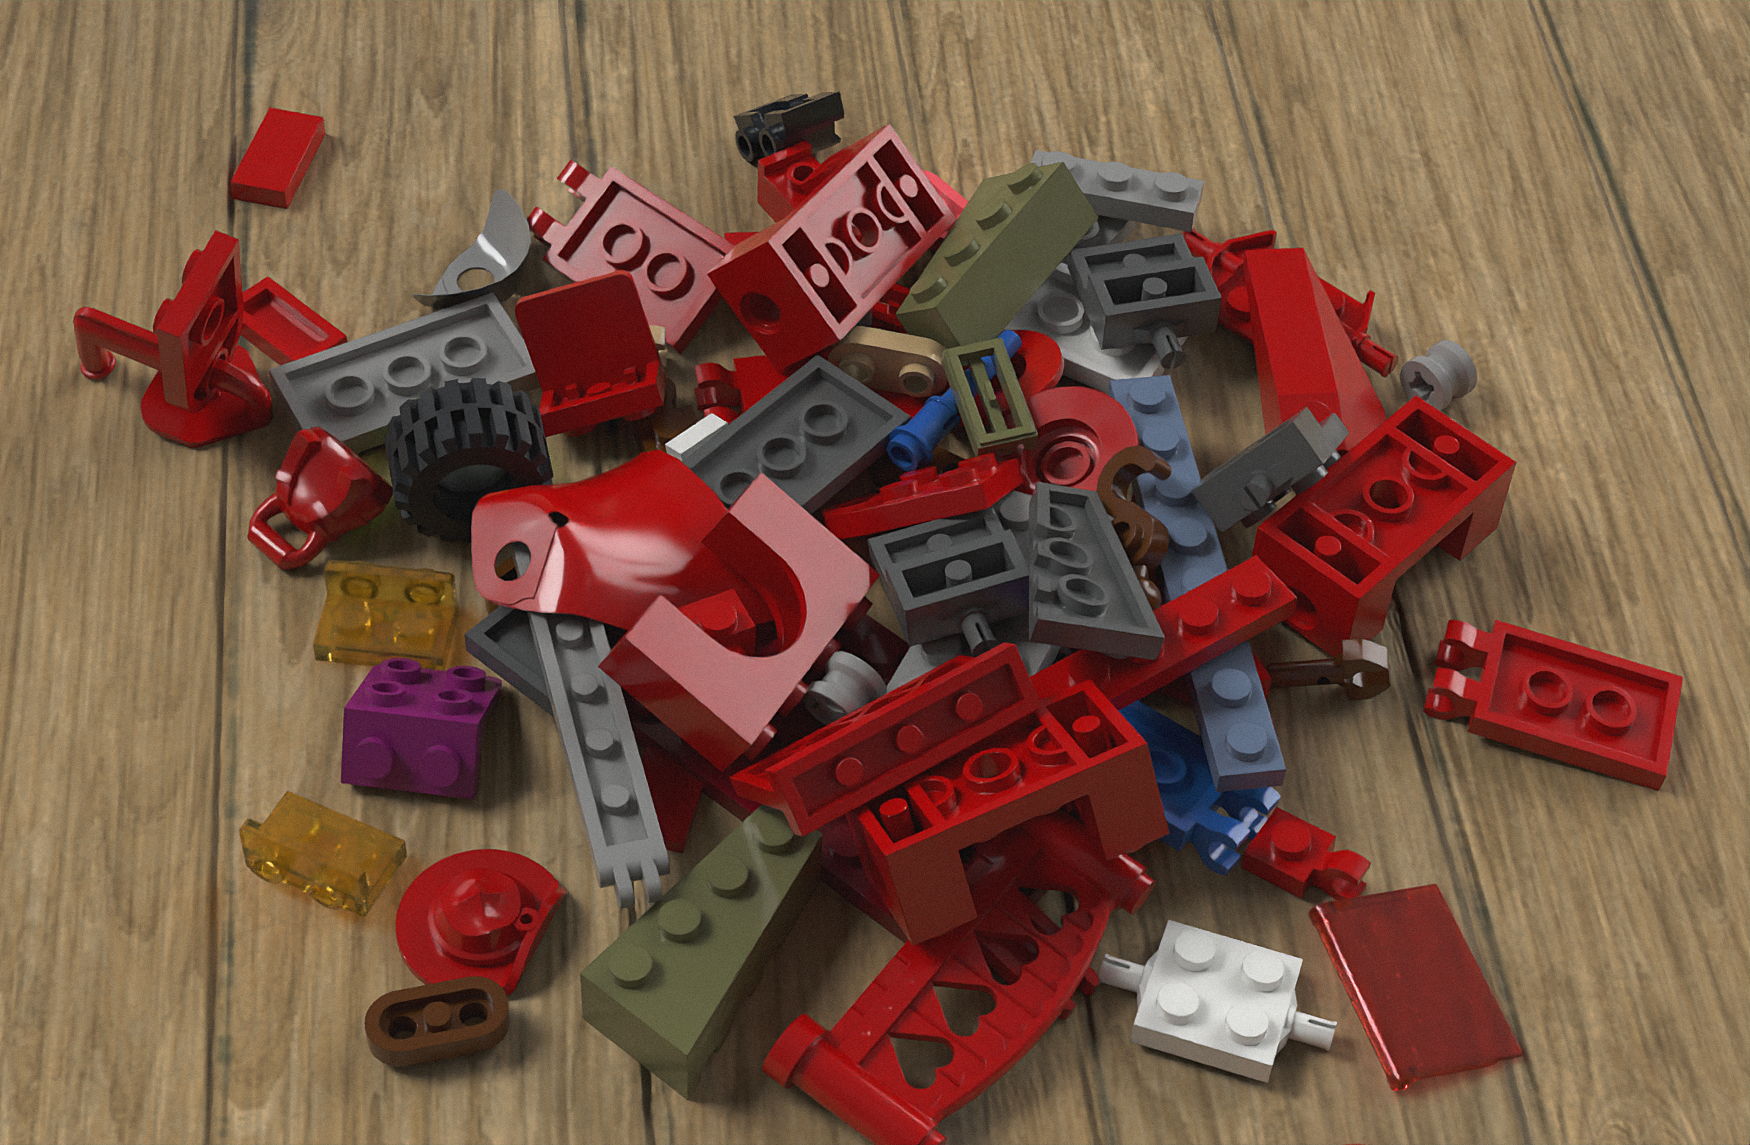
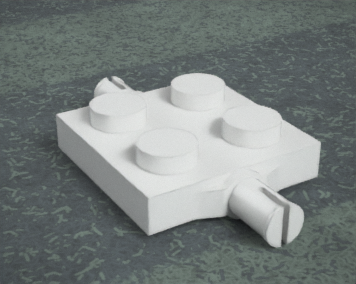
M1171 920L1167 922L1158 951L1147 961L1146 966L1105 954L1098 976L1100 983L1138 993L1136 999L1138 1012L1133 1024L1130 1042L1268 1083L1275 1056L1287 1044L1288 1038L1329 1051L1337 1025L1336 1021L1332 1022L1296 1011L1295 987L1303 959Z

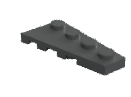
M1037 482L1029 502V642L1096 651L1115 659H1126L1131 656L1156 660L1165 636L1097 492Z

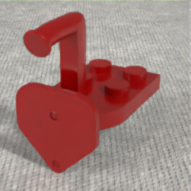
M215 230L203 251L196 249L192 252L183 271V285L174 300L166 298L160 305L154 319L153 332L91 307H81L75 312L73 325L76 344L81 360V372L86 378L99 380L110 375L116 365V359L112 352L158 370L143 395L140 405L143 422L152 432L187 447L198 448L263 428L271 423L273 410L270 392L260 380L249 352L237 345L244 314L239 239Z

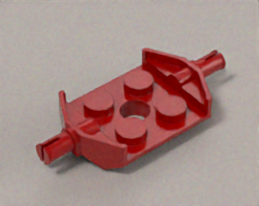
M1194 228L1192 232L1184 231L1182 235L1191 255L1194 258H1204L1222 297L1218 323L1254 345L1243 253L1245 250L1274 249L1277 232L1268 230L1229 239L1222 244L1211 241L1195 231ZM1318 277L1360 362L1379 373L1383 378H1386L1388 373L1390 374L1394 370L1398 362V356L1373 342L1367 334L1375 292L1370 290L1367 293L1365 302L1362 304Z

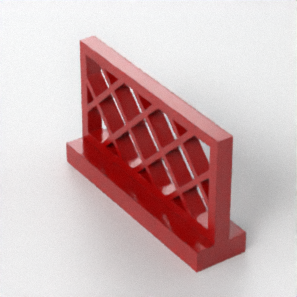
M1004 642L977 657L958 655L729 778L737 796L783 811L793 834L804 837L1038 710L1042 705L1016 644Z

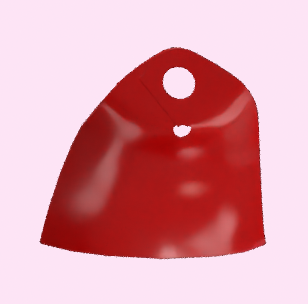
M659 449L642 452L631 461L616 468L574 483L531 485L488 493L479 499L472 512L471 551L474 582L480 595L492 603L525 611L573 614L628 630L660 594L676 608L734 588L755 625L774 620L770 608L758 591L701 543L727 511V508L715 492L681 460ZM559 512L568 518V523L563 527H557L558 524L552 522L549 514ZM513 542L525 543L530 549L531 554L530 564L526 572L513 581L500 579L496 573L495 565L501 550Z

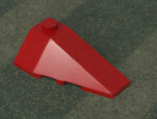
M1304 248L1245 250L1243 262L1265 435L1305 407H1308L1318 423L1336 413L1349 431L1346 438L1336 448L1342 457L1386 421L1385 410Z

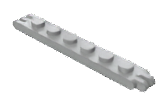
M559 512L549 514L552 522L558 524L557 527H563L568 523V518ZM513 542L509 546L517 577L519 578L529 567L531 554L530 549L525 543ZM527 611L598 885L600 888L614 886L620 909L635 906L631 882L638 880L642 882L647 903L662 901L663 894L659 876L670 874L669 859L621 687L598 667L610 652L603 622L573 614Z

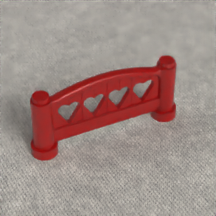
M1062 808L1051 814L1039 815L1006 829L994 838L965 872L978 918L954 928L942 937L928 939L915 946L907 940L830 1031L806 1013L798 1016L785 1029L771 1048L763 1063L762 1072L786 1090L796 1085L873 1145H945L947 1137L937 1131L941 1121L953 1115L989 1089L1037 1044L1063 1011L1083 979L1104 935L1111 913L1114 910L1119 911L1121 909H1124L1131 915L1136 913L1151 893L1156 881L1146 875V867L1127 854H1122L1106 861L1089 841L1085 824ZM1018 887L1068 892L1076 898L1078 909L1073 913L1061 916L1062 928L1057 933L1051 935L1042 934L1034 928ZM976 936L1029 942L1035 947L1038 957L1029 964L1020 965V979L1016 983L1002 985L991 976ZM933 986L986 992L993 997L996 1008L989 1014L978 1016V1030L974 1034L966 1037L958 1036L950 1030ZM890 1038L943 1043L952 1051L953 1060L944 1067L935 1068V1082L930 1087L916 1089L905 1080Z

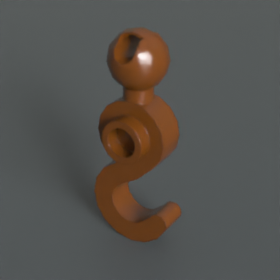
M1138 445L1126 447L1107 462L1098 478L1096 492L1107 515L1114 518L1111 522L1153 611L1161 606L1162 599L1159 589L1149 579V573L1153 572L1160 565L1168 551V530L1158 518L1135 503L1128 501L1127 493L1130 484L1139 475L1149 473L1157 479L1164 481L1170 477L1172 469L1164 458L1150 449Z

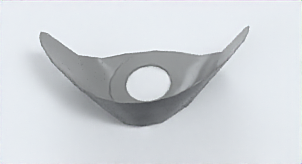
M498 189L494 193L483 231L473 245L447 267L436 284L432 295H413L423 306L448 308L492 292L499 302L508 300L517 291L522 280L531 238L529 224L521 207L507 191ZM482 269L492 274L494 283L481 288L463 291L458 287L457 279L467 270Z

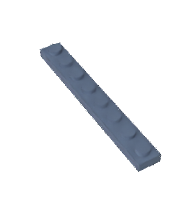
M1170 375L1110 380L1108 395L1119 402L1129 413L1138 432L1140 446L1150 449L1164 458L1172 469L1170 477L1164 481L1157 479L1149 473H1145L1136 477L1131 483L1137 505L1162 521L1168 530V551L1163 561L1155 569L1163 601L1166 604L1226 572L1227 567L1213 520L1191 492L1201 479ZM1247 640L1184 675L1216 792L1282 786L1286 773L1283 756L1249 641Z

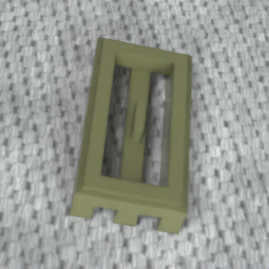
M1002 337L942 350V365L975 456L989 454L990 451L998 449L1001 456L1013 453L1014 446L1023 444L1025 450L1037 448L1038 433ZM990 356L1016 428L1007 429L981 357ZM963 361H967L992 430L990 434H986L961 365Z

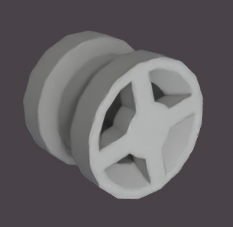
M1442 340L1431 346L1427 350L1426 356H1415L1407 361L1401 368L1400 380L1405 395L1409 400L1417 395L1439 411H1442L1451 403L1452 398H1462L1476 387L1477 372L1471 357L1465 349L1453 341Z
M840 651L835 652L824 665L826 675L823 679L811 682L802 701L807 710L826 726L885 695L887 689L881 676L870 665L852 654Z

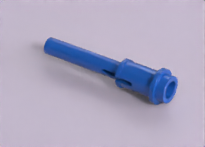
M1004 330L997 338L1002 337L1008 356L1011 359L1022 347V340L1014 331ZM990 356L981 357L988 378L991 380L996 375ZM968 368L964 373L974 398L978 392ZM951 388L942 396L930 397L925 402L923 408L906 425L897 426L890 432L889 443L886 447L887 454L891 461L900 469L914 471L915 469L925 468L932 461V451L951 431L959 426L961 419L960 416H957L959 410Z

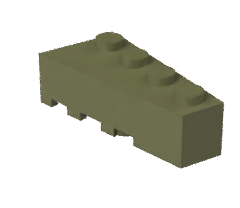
M1062 161L1040 167L1036 163H1030L1013 173L982 180L895 314L908 335L932 339L943 345L946 349L996 339L1099 218L1065 163ZM967 361L961 362L962 367L968 366Z
M763 804L759 806L663 896L662 901L656 902L580 973L583 1019L686 1100H689L700 1082V1073L713 1052L717 1053L730 1032V1023L745 998L747 996L751 997L763 978V969L776 947L781 948L821 881L823 834L818 830L804 837L793 834L783 811Z

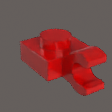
M1276 807L1244 851L1242 869L1299 898H1302L1310 885H1313L1326 892L1336 901L1353 907L1366 889L1367 883L1362 881V878L1370 868L1371 862L1362 855L1350 850L1334 852L1335 835Z

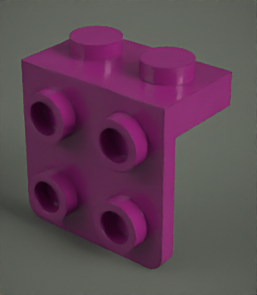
M405 658L388 659L381 664L373 666L344 707L341 783L474 799L479 790L482 729L502 694V680L497 677L486 676V672L477 667L456 666L449 668L447 671L421 668L419 662Z

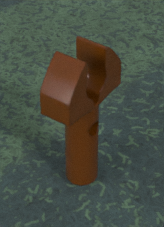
M1365 639L1342 640L1343 653L1333 659L1269 663L1266 666V670L1272 678L1270 688L1338 684L1347 689L1350 701L1371 699L1391 686V665L1388 661V649Z

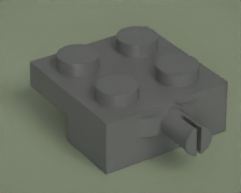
M1182 233L1075 249L1069 252L1067 268L1101 350L1151 343L1156 349L1163 368L1170 369L1171 362L1173 368H1177L1186 359V355L1177 338L1216 332L1222 297L1204 258L1192 257Z
M1305 407L1207 474L1191 492L1221 533L1239 520L1247 529L1270 514L1277 507L1275 503L1291 491L1289 487L1298 495L1321 480L1328 473L1326 469L1341 457L1336 448L1346 438L1349 431L1336 413L1318 423L1308 407Z
M993 506L988 509L933 520L868 539L871 560L876 571L880 574V581L909 647L962 632L969 643L973 657H977L984 653V648L987 652L999 645L989 624L1029 612V566L1011 529L1004 531Z

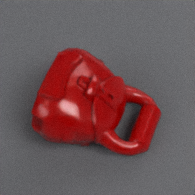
M316 426L300 430L295 434L280 470H277L275 493L259 505L249 520L247 538L281 570L303 567L315 559L330 541H338L342 534L368 525L369 521L380 515L388 506L393 495L392 486L356 453L322 427ZM283 513L298 530L308 535L305 544L299 550L295 549L267 521L273 516Z

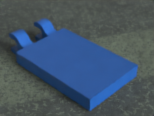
M1138 700L1119 710L1148 744L1170 833L1159 838V840L1179 852L1190 841L1196 847L1202 862L1210 870L1220 875H1227L1241 857V855L1233 850H1236L1246 838L1253 840L1268 819L1257 813L1255 809L1267 816L1279 802L1280 794L1272 787L1216 792L1201 736ZM1222 807L1229 817L1222 816L1216 811Z

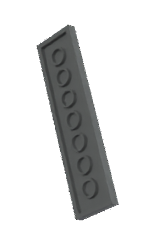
M816 355L682 462L715 492L727 510L762 472L811 515L887 452L886 447L889 443L890 432L897 426L906 425L911 420V416L832 363ZM500 605L464 634L466 651L554 717L527 611ZM603 623L611 651L627 630Z

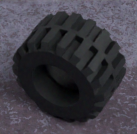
M472 378L467 383H459L458 379L445 381V386L438 389L430 386L419 392V399H408L399 407L400 415L392 416L388 424L389 434L385 435V447L396 508L401 510L402 519L409 526L417 525L418 532L428 537L439 534L441 541L454 542L456 539H466L467 543L471 542L472 512L479 499L488 493L531 485L553 484L552 465L541 414L537 405H531L530 397L522 390L512 392L511 385L501 381H497L492 385L487 384L486 378Z

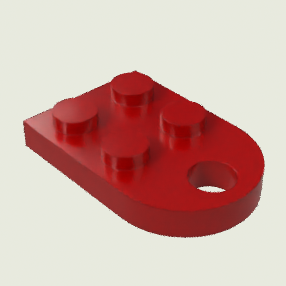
M989 453L958 462V469L945 472L939 476L936 466L910 471L900 475L901 481L849 498L824 509L821 512L824 525L838 539H845L988 509L1024 482L1017 458L996 462L995 454Z

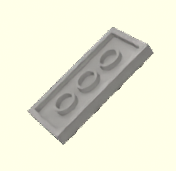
M493 292L269 369L271 387L297 432L320 426L354 453L384 444L385 435L389 434L388 424L392 416L400 415L399 407L408 399H419V392L430 386L438 389L445 386V381L458 379L459 383H467L472 378H486L487 384L492 385L497 381L510 384L512 392L522 390L526 393L541 387L524 339Z

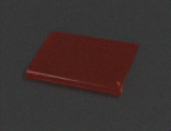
M1437 884L1320 903L1310 909L1308 917L1312 925L1317 929L1385 1072L1386 1081L1391 1090L1400 1091L1406 1089L1416 1080L1489 1067L1499 1061L1522 1056L1523 1052Z

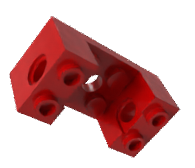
M890 124L828 157L799 185L807 197L783 220L738 243L707 273V276L777 371L839 342L956 221L953 213Z
M1417 395L1414 396L1327 469L1328 473L1321 480L1304 492L1294 496L1257 527L1252 557L1257 555L1297 597L1295 614L1283 621L1334 658L1343 653L1342 640L1365 639L1370 641L1383 630L1395 581L1436 545L1461 561L1497 529L1517 462Z
M1090 679L1040 700L1042 707L846 813L865 876L913 946L928 939L942 937L954 928L978 918L958 850L974 843L989 841L1006 829L1036 816L1051 814L1061 807L1067 813L1074 811L1086 826L1089 841L1106 861L1122 854L1133 853L1141 849L1145 844L1170 834L1147 742Z

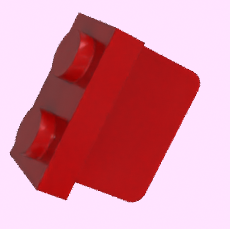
M618 270L525 296L517 301L514 313L543 392L539 411L545 437L563 433L566 437L580 436L594 430L600 422L622 417L624 421L639 420L651 415L656 411L657 407L664 405L667 376L634 279L629 272Z

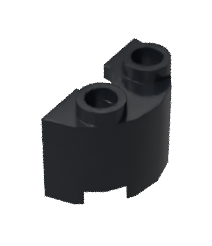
M840 91L823 92L812 97H808V94L788 95L733 116L739 129L735 134L737 148L741 156L747 162L765 158L805 140L812 146V154L840 143L841 138L835 133V121L844 118Z

